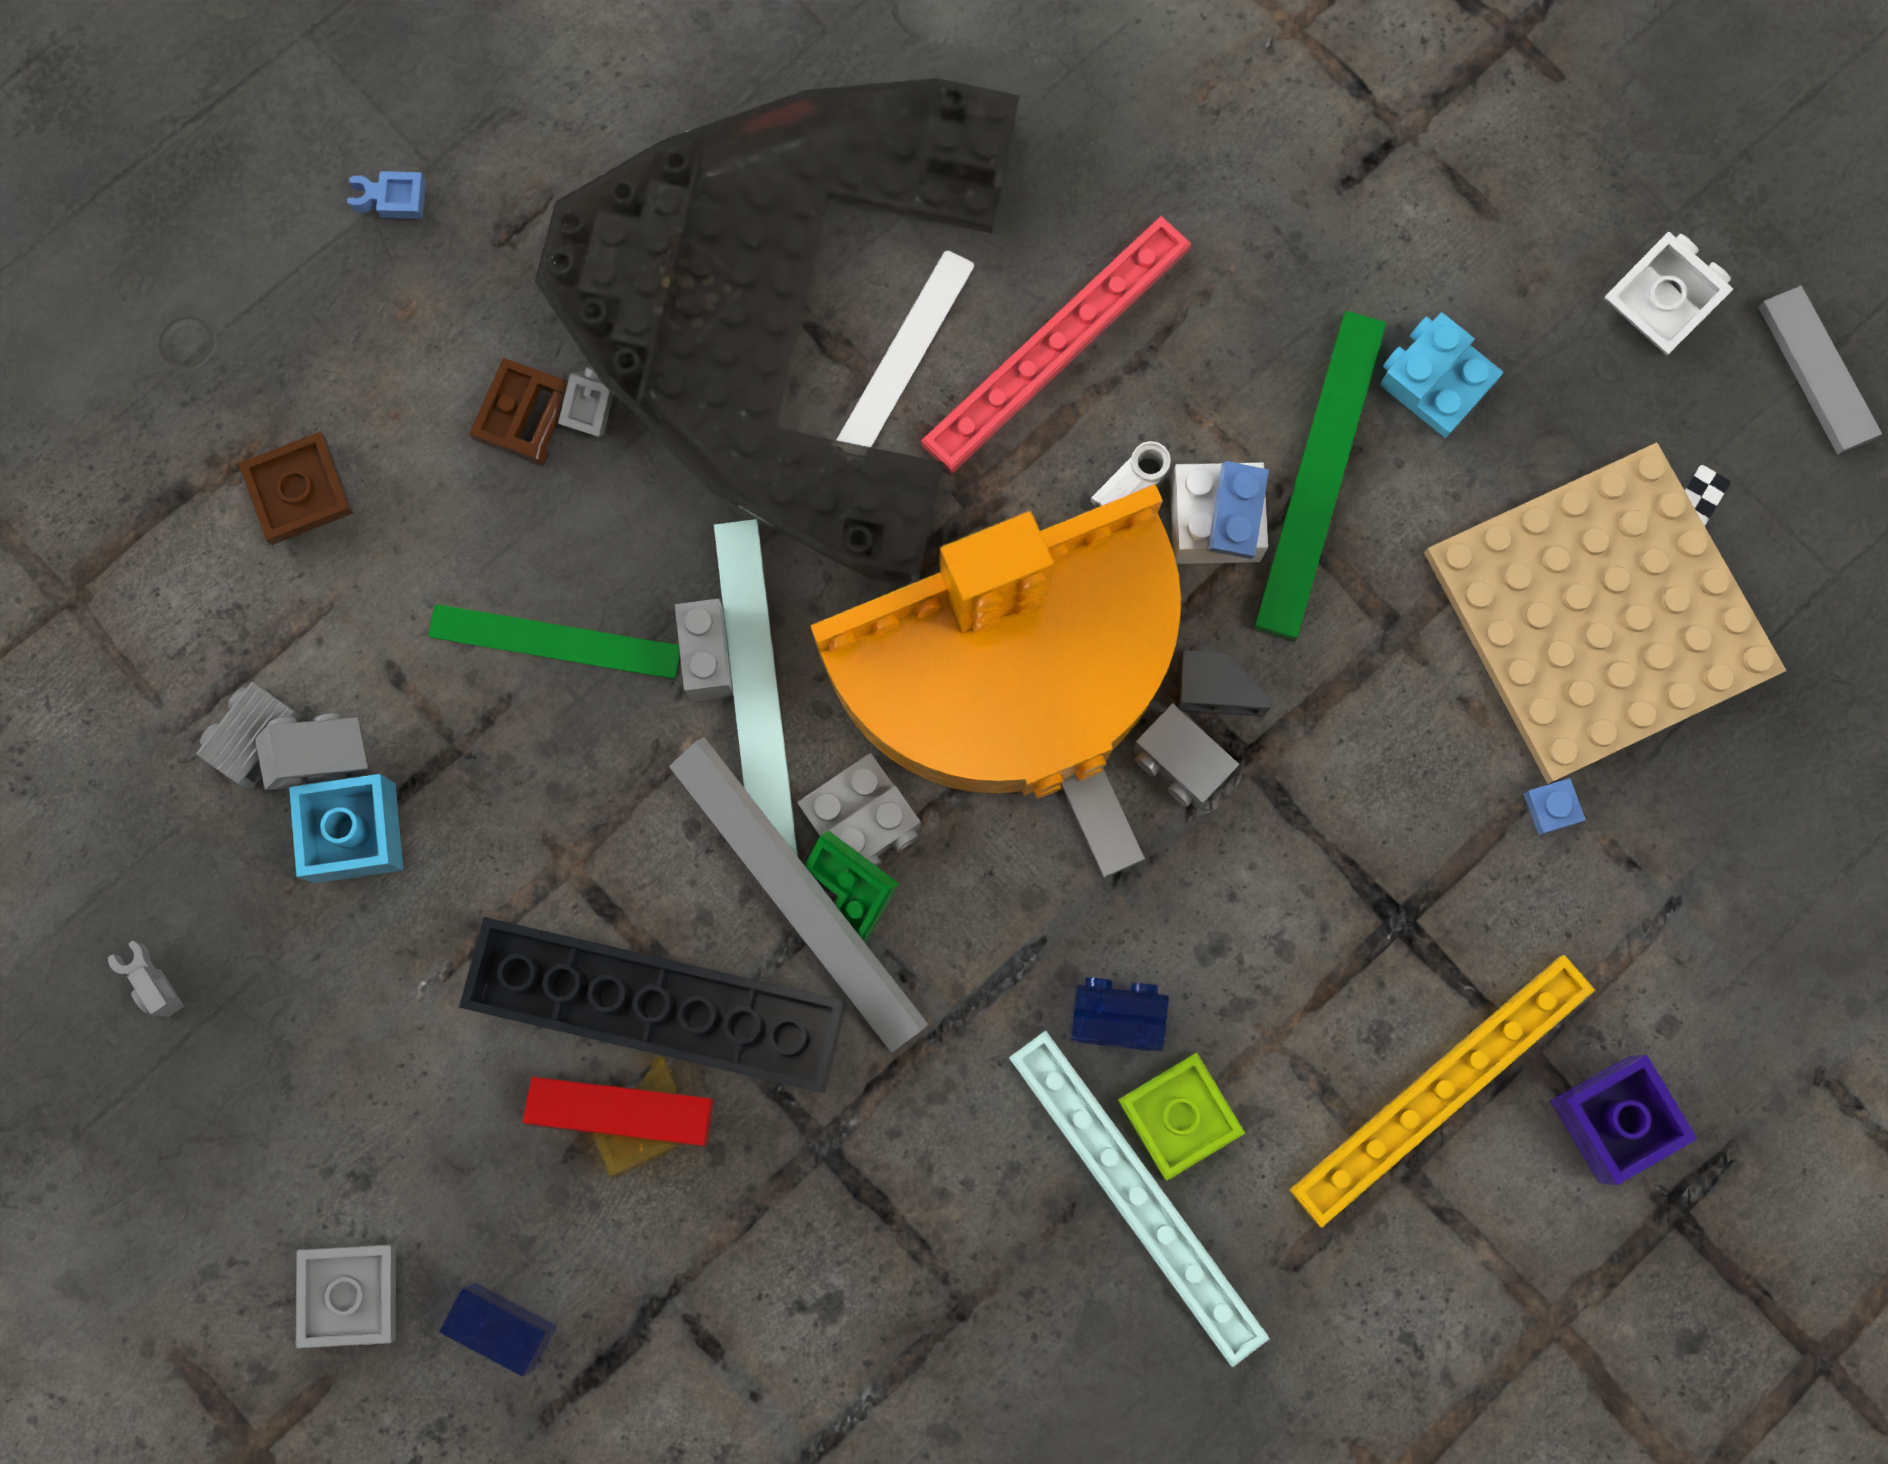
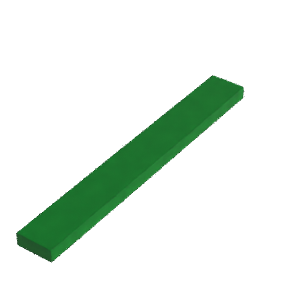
M1346 310L1343 314L1253 630L1293 642L1298 637L1387 323L1385 321Z

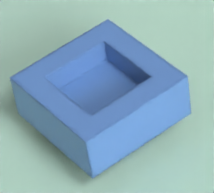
M1571 778L1523 793L1538 836L1586 820Z

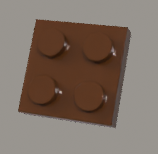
M321 432L238 463L265 539L271 545L354 514L326 437Z

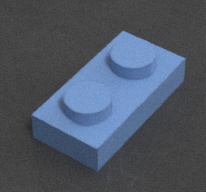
M1225 461L1221 465L1207 551L1246 559L1255 557L1269 469Z

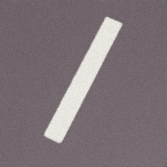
M948 250L943 253L831 448L830 453L833 456L855 467L861 466L974 268L973 262Z

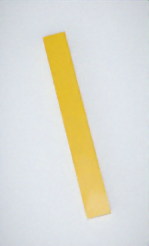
M1565 955L1559 956L1289 1189L1290 1193L1319 1227L1325 1226L1591 995L1595 989Z

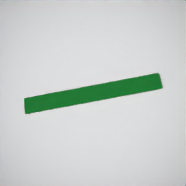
M440 604L434 606L428 632L430 638L671 679L676 677L680 658L679 645Z

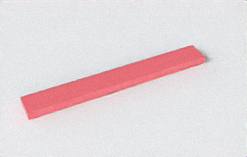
M1160 216L921 440V446L950 474L955 472L1190 250L1191 243Z

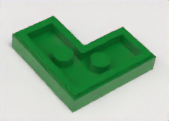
M828 830L820 835L805 863V867L818 882L837 895L834 904L866 944L900 883Z

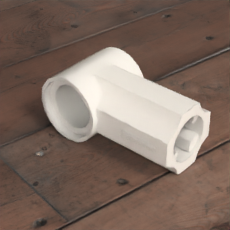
M1149 441L1136 447L1132 457L1091 498L1094 506L1098 508L1156 484L1157 488L1161 486L1166 479L1171 461L1165 446L1158 442ZM1146 458L1154 459L1160 465L1161 470L1155 474H1146L1141 471L1138 462Z

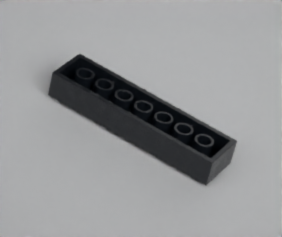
M484 917L459 1008L826 1093L847 1003L844 1000Z

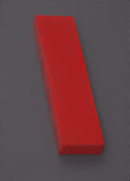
M531 1077L522 1123L528 1126L707 1148L715 1101L712 1098Z

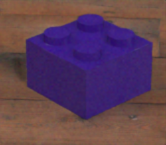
M1647 1055L1627 1056L1550 1100L1599 1184L1619 1185L1697 1140L1696 1135Z

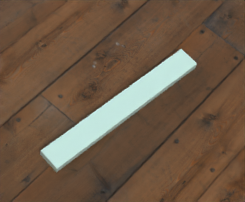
M757 519L715 524L714 531L744 789L798 856L759 525Z
M1047 1031L1041 1033L1010 1056V1061L1230 1366L1234 1367L1268 1341L1270 1338Z

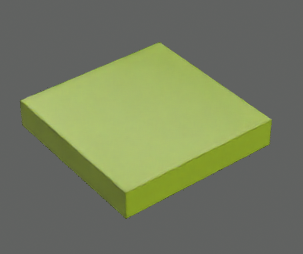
M1194 1053L1118 1099L1122 1109L1165 1181H1168L1245 1134L1198 1053Z

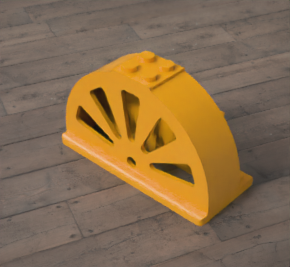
M1156 484L1042 531H1039L1031 511H1028L941 547L940 573L810 625L820 658L843 708L856 727L876 748L906 770L929 781L959 790L996 794L1022 792L1024 797L1035 793L1036 798L1040 799L1060 790L1064 780L1076 775L1079 782L1103 771L1102 767L1106 765L1112 750L1136 726L1150 705L1169 668L1177 642L1181 613L1179 573L1174 551L1158 515L1163 500Z

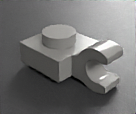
M137 941L128 943L134 953V959L128 965L124 963V960L119 955L112 954L108 957V963L113 971L129 975L127 978L135 989L131 992L132 998L144 1013L170 1017L184 1007L162 970L154 967L150 959L149 950L143 943Z

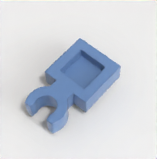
M380 171L379 183L371 182L364 176L349 178V183L354 190L365 191L364 195L360 198H348L347 203L353 211L365 213L376 207V211L381 218L423 219L426 180L422 172Z

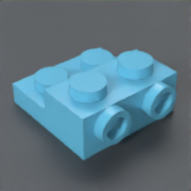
M1441 312L1434 321L1426 316L1410 335L1415 342L1407 351L1399 346L1383 365V368L1388 372L1380 386L1446 439L1504 372L1471 346L1475 339Z

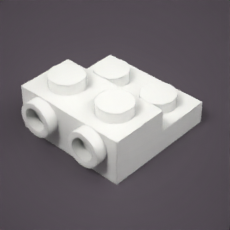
M1669 231L1604 297L1607 303L1666 356L1733 290L1728 284L1731 277L1726 271L1714 262L1707 266L1695 255L1699 249L1691 240L1682 234L1675 237Z

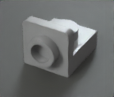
M587 366L585 371L571 373L558 424L598 437L604 435L613 395L621 391L622 383L610 380L612 373L595 367Z

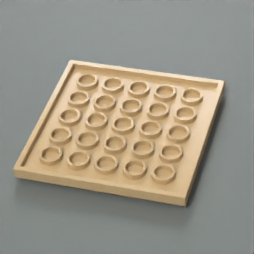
M1654 443L1427 548L1424 552L1547 784L1786 671L1658 443Z

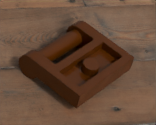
M503 358L470 431V436L475 441L520 456L533 464L544 466L549 455L546 448L560 418L568 381ZM542 389L550 392L551 395L531 441L528 442L520 439Z

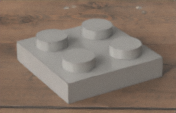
M396 1244L297 1250L296 1348L381 1344L396 1341Z

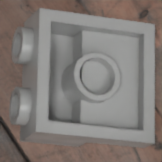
M869 753L797 802L819 836L829 830L876 866L881 864L880 855L894 847L896 852H899L919 837L916 831L921 828L920 820L898 788L890 781L872 753Z

